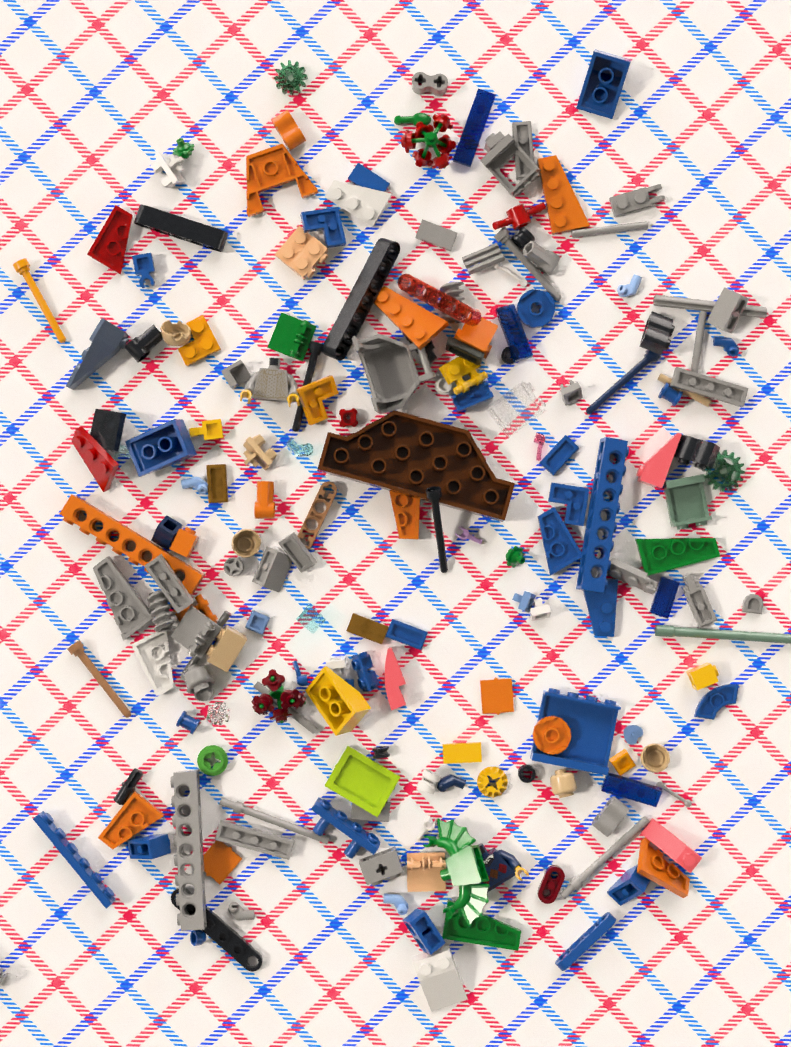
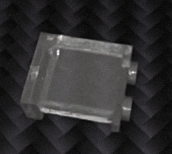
M521 381L513 389L486 407L487 412L507 439L546 412L545 402L541 397H536L533 393L535 389L530 382Z

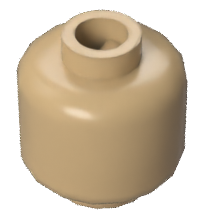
M566 768L555 770V775L550 777L554 795H558L559 798L574 795L573 792L576 791L577 785L573 772H566Z

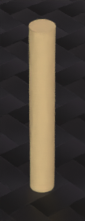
M662 373L657 379L664 384L667 382L669 386L671 385L672 379ZM671 387L677 391H682L684 395L706 407L711 403V400L704 396Z

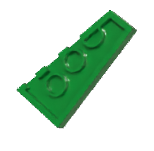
M716 538L635 539L643 571L648 573L647 576L720 557Z
M448 899L447 907L454 905L455 901ZM458 909V915L452 919H448L451 915L450 911L445 913L442 932L443 939L515 951L519 950L520 929L483 913L482 917L474 919L469 927L461 910Z

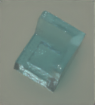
M309 604L296 620L314 634L326 621V618Z

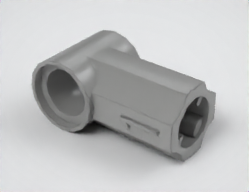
M530 241L522 250L523 256L536 264L537 269L547 275H552L560 260L559 255L545 250L534 241Z

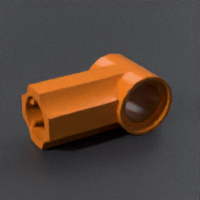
M257 481V501H255L254 507L255 519L275 518V502H273L274 482Z

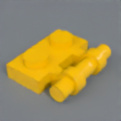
M457 357L439 368L448 385L453 382L456 383L457 386L453 388V392L456 395L469 391L470 387L478 386L483 383V380L488 378L485 371L480 374L477 373L476 369L481 367V365L478 366L461 357ZM468 374L471 379L464 381L462 377Z

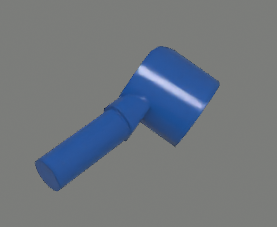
M293 661L297 684L299 686H308L307 675L301 676L297 661Z

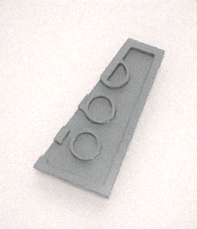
M107 556L93 567L99 585L107 598L109 608L111 607L116 625L119 626L122 633L123 641L155 618L151 616L149 608L110 556Z

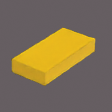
M481 742L442 744L443 764L482 762Z

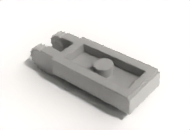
M656 184L648 188L644 187L610 197L609 201L614 217L648 208L653 204L665 201L664 195L652 199L649 197V193L662 189V185Z

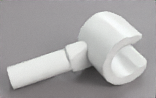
M430 815L426 816L422 831L416 837L417 841H420L427 831H432L435 828L437 820L430 823Z

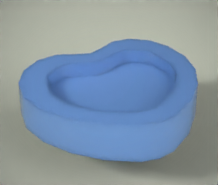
M637 725L626 726L623 730L625 741L630 745L636 744L637 739L643 735V729Z

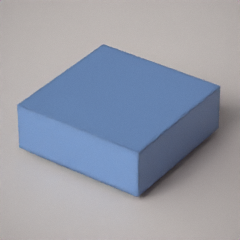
M252 610L245 628L263 635L270 617Z

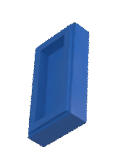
M357 163L348 177V180L357 186L383 192L390 186L389 182L360 163Z
M564 435L539 464L554 476L579 447L568 436Z
M392 619L385 637L422 650L428 632Z

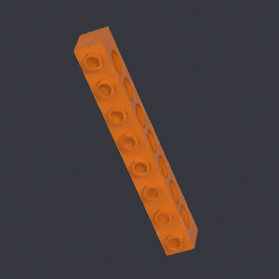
M71 494L59 513L64 517L63 520L70 525L75 523L80 526L79 530L86 535L93 534L96 536L95 540L102 545L109 544L113 547L112 551L119 555H127L129 557L128 561L137 566L138 564L145 566L149 563L144 559L146 551L152 553L150 561L162 554L175 574L178 571H182L185 574L182 584L190 595L194 594L205 574L77 495ZM81 511H85L87 514L85 521L79 519ZM97 521L103 523V529L99 532L95 529ZM114 531H117L120 535L116 542L111 538V534ZM130 541H134L136 544V548L132 552L127 548Z

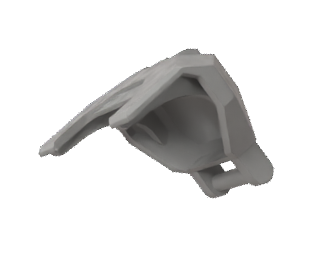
M382 334L359 340L356 336L352 338L370 386L374 410L379 414L404 408L421 382L436 378L435 372H432L425 347L419 350L414 344L407 345ZM415 350H418L425 374L420 376L411 353Z

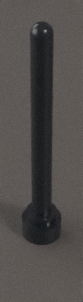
M314 341L309 343L308 349H310L309 353L311 355L303 386L312 382L317 358L323 352V344ZM300 399V406H297L292 426L294 432L300 430L304 414Z
M432 486L426 489V497L432 505L440 571L447 573L448 566L439 506L442 491L441 487Z

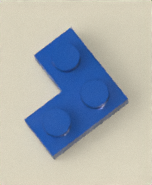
M338 207L301 212L300 217L304 233L323 230L327 248L346 245Z
M551 482L548 502L567 505L564 519L565 524L584 526L589 488Z

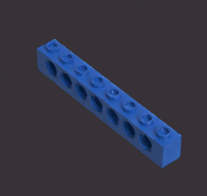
M610 437L600 439L576 584L577 590L604 593L608 585L606 575L611 566L609 557L614 547L612 538L613 533L617 529L615 519L616 514L620 510V503L618 501L619 495L623 491V484L621 482L626 472L625 458L629 454L628 441ZM611 454L616 458L615 464L610 461ZM608 473H610L613 477V481L611 483L607 480ZM605 492L610 496L608 502L604 499ZM602 511L607 514L605 521L601 518ZM599 530H602L604 533L602 540L597 535ZM596 549H599L601 552L599 558L595 557L594 552ZM593 568H596L598 571L595 578L591 574Z

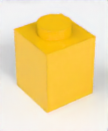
M706 662L686 671L693 689L697 691L719 682L717 676H719L718 670L711 663Z

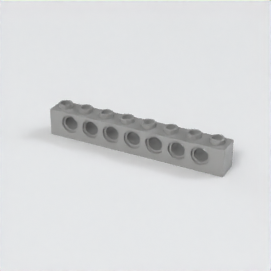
M199 770L176 771L170 777L171 788H174L171 805L175 807V815L172 816V825L176 827V835H173L174 847L177 846V854L174 855V865L178 866V874H175V885L179 886V894H176V905L180 906V913L177 914V925L181 926V931L204 930L207 927ZM182 786L189 788L190 793L188 796L182 795ZM183 805L190 807V815L187 816L182 813ZM184 825L191 827L192 832L190 835L184 834ZM184 845L192 847V854L189 855L184 852ZM189 864L193 867V874L185 872V865ZM187 884L194 886L195 892L193 894H189L186 891L185 887ZM188 904L194 905L195 913H189L186 906Z

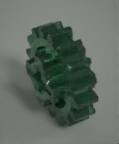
M724 450L722 455L720 452L718 453L715 462L716 466L713 471L708 468L703 471L706 472V475H704L705 479L708 478L709 480L706 485L713 484L712 489L716 490L719 487L720 492H724L725 487L727 491H731L732 486L738 487L737 481H743L740 474H745V471L741 470L744 463H738L740 457L734 458V452L727 455V450ZM725 459H728V460L731 461L733 464L731 465V464L727 463ZM726 468L727 472L721 474L720 470ZM735 471V476H734V478H733V480H732L731 476H732L733 472ZM714 478L720 479L721 483L717 482Z

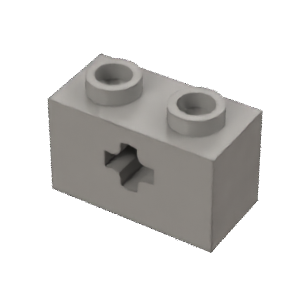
M396 846L359 859V865L367 885H378L383 882V879L389 877L390 879H395L401 876L403 872V866ZM379 864L385 866L384 871H382L381 868H379Z

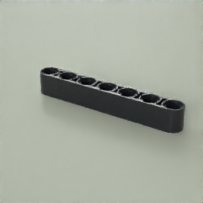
M380 238L376 242L323 344L322 351L324 355L338 361L345 359L353 344V336L357 337L400 253V244L386 238Z

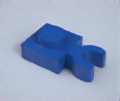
M152 253L132 256L135 275H141L139 280L140 286L145 288L144 282L146 280H150L152 287L155 286V281L150 276V273H155Z

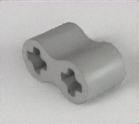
M417 72L412 77V90L418 95L432 93L435 96H443L447 92L448 79L444 74L438 73L430 76L424 72ZM419 81H422V86L418 85ZM438 82L441 83V87H437Z
M613 796L596 815L592 825L608 837L627 815L629 807Z

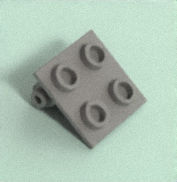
M191 605L170 637L188 649L187 653L190 656L194 657L196 655L202 659L222 627Z

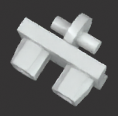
M160 152L154 155L156 160L151 164V167L158 174L163 170L166 172L167 175L161 179L166 188H171L176 184L182 185L186 182L180 174L184 171L181 166L184 163L182 157L176 158L174 154L168 156L167 153L161 154Z

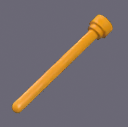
M26 258L18 260L13 264L15 271L23 275L58 341L64 343L66 338L29 272V262Z

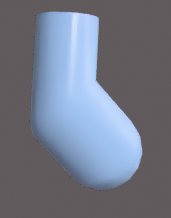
M634 274L630 284L619 285L617 288L618 295L620 297H628L636 294L642 277Z
M200 477L181 480L183 489L193 487L202 495L208 491V484Z
M384 893L383 903L394 904L400 915H405L408 912V903L402 895Z

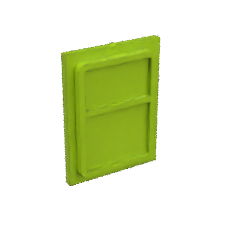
M347 746L324 786L378 817L392 791L395 790L400 776Z

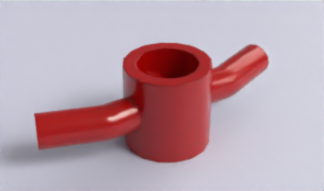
M542 202L526 210L524 204L517 205L506 212L508 218L493 222L492 227L496 230L512 224L513 229L518 230L530 224V216L545 210L546 206Z

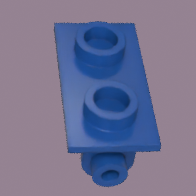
M367 651L352 655L351 664L357 672V682L363 692H370L379 688V681L375 671L368 673L367 670L374 667L370 654H367Z

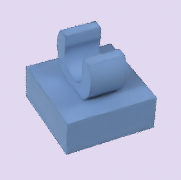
M524 591L523 596L515 593L512 600L520 603L518 609L529 613L536 595Z

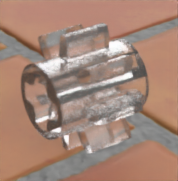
M215 701L214 706L209 705L206 718L210 719L212 724L222 726L224 721H229L231 709L227 707L226 703Z

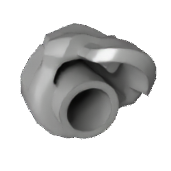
M191 665L184 674L186 691L189 694H194L195 699L199 701H208L214 693L212 685H214L215 679L206 670L205 666Z

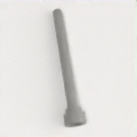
M503 227L494 236L497 242L505 244L554 300L560 301L561 295L534 264L523 256V252L510 239L511 236L508 229Z

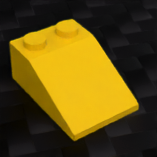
M327 666L322 668L305 690L336 736L351 732L371 709L359 691Z

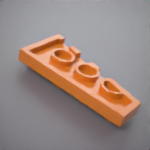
M557 156L537 159L538 167L541 169L539 174L552 235L589 228V222Z
M385 286L381 288L374 302L419 350L423 349L449 325L446 320Z

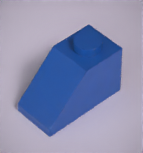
M153 834L127 840L130 859L152 860L171 853L168 834Z
M638 864L627 870L607 891V894L620 906L643 894L651 881L637 873Z

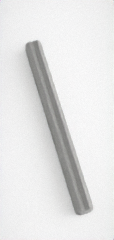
M655 295L653 299L654 306L712 312L717 302L665 295ZM746 305L741 316L766 318L767 308Z

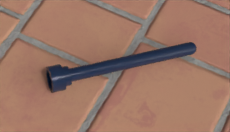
M646 350L644 358L586 409L587 414H593L649 363H656L661 358L660 354Z

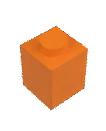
M188 527L185 530L179 528L170 550L190 558L199 536L195 535L196 531Z

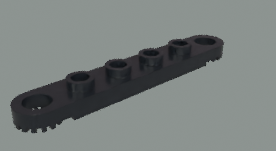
M176 888L171 894V902L180 910V906L176 905V894L179 893V888ZM188 904L186 906L189 913H195L194 905ZM206 906L207 927L202 931L246 970L251 972L259 970L263 962L260 952L256 951L252 945ZM249 957H256L258 964L256 966L250 965L248 963Z

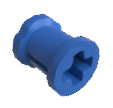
M666 382L658 398L666 399L675 407L683 392L676 391Z
M183 711L176 726L187 729L193 735L201 720L195 719L188 715L186 711Z

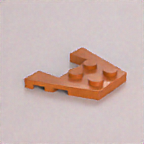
M283 144L246 156L248 217L264 212L258 193L295 180L302 199L318 194L315 185L309 180L308 176L299 167Z

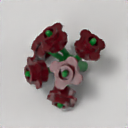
M271 669L267 677L262 679V684L267 686L271 692L255 696L251 703L253 704L254 712L259 715H267V711L273 712V717H270V720H276V723L282 724L287 722V718L293 716L288 714V707H295L296 710L298 707L302 708L306 704L305 700L307 697L304 696L305 692L301 693L297 689L284 691V686L282 685L285 682L284 675H279L275 669ZM273 698L277 699L278 709L274 710Z

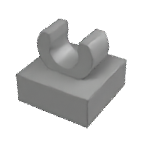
M569 380L570 385L567 387L560 384L562 400L566 406L583 398L581 386L578 382L574 383L573 380Z

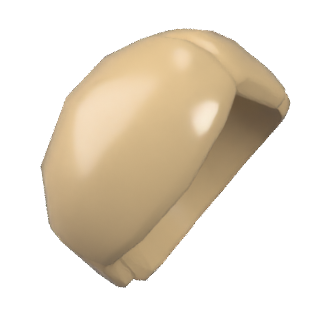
M167 320L161 325L162 337L165 343L170 346H181L191 339L190 327L180 320L176 324Z
M252 529L237 531L231 542L235 554L242 558H250L255 555L261 545L258 533Z
M657 743L645 746L640 755L641 764L652 773H659L665 770L670 763L668 750Z

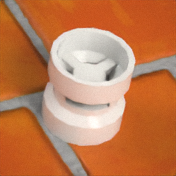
M424 769L423 777L418 781L416 787L434 795L436 783L440 781L442 776L431 770Z

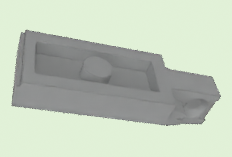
M611 559V566L609 571H607L608 575L626 582L630 586L639 588L646 593L652 595L655 593L659 582L647 576L648 573L618 559Z
M692 574L683 576L682 578L686 585L682 588L697 626L701 628L717 621L703 585L699 581L695 582Z

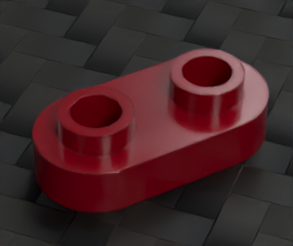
M552 865L546 869L537 890V895L541 902L550 904L556 900L565 879V874L561 867ZM552 872H557V877H551ZM546 889L550 890L549 895H544L543 892Z

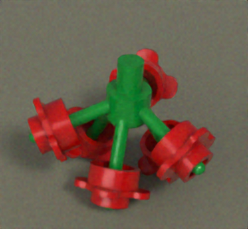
M434 114L432 117L434 120L433 126H427L423 122H418L415 133H410L409 130L405 131V135L401 137V145L405 148V152L409 153V149H415L416 143H425V149L421 148L412 154L416 161L415 165L418 167L432 166V169L436 167L445 169L449 165L448 161L453 158L448 156L452 149L456 148V142L451 141L450 136L447 134L438 139L437 133L446 132L447 129L451 130L453 124L450 123V118L446 114ZM429 148H433L437 155V157L433 158L432 160V154L429 151Z

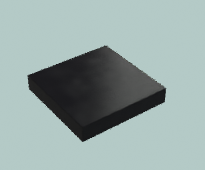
M95 409L90 435L104 449L118 452L126 414Z

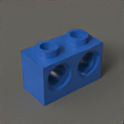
M417 908L402 920L423 952L432 955L446 943L424 910Z

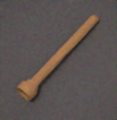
M78 640L67 649L70 654L79 657L124 717L129 718L131 716L130 710L85 654L83 643Z

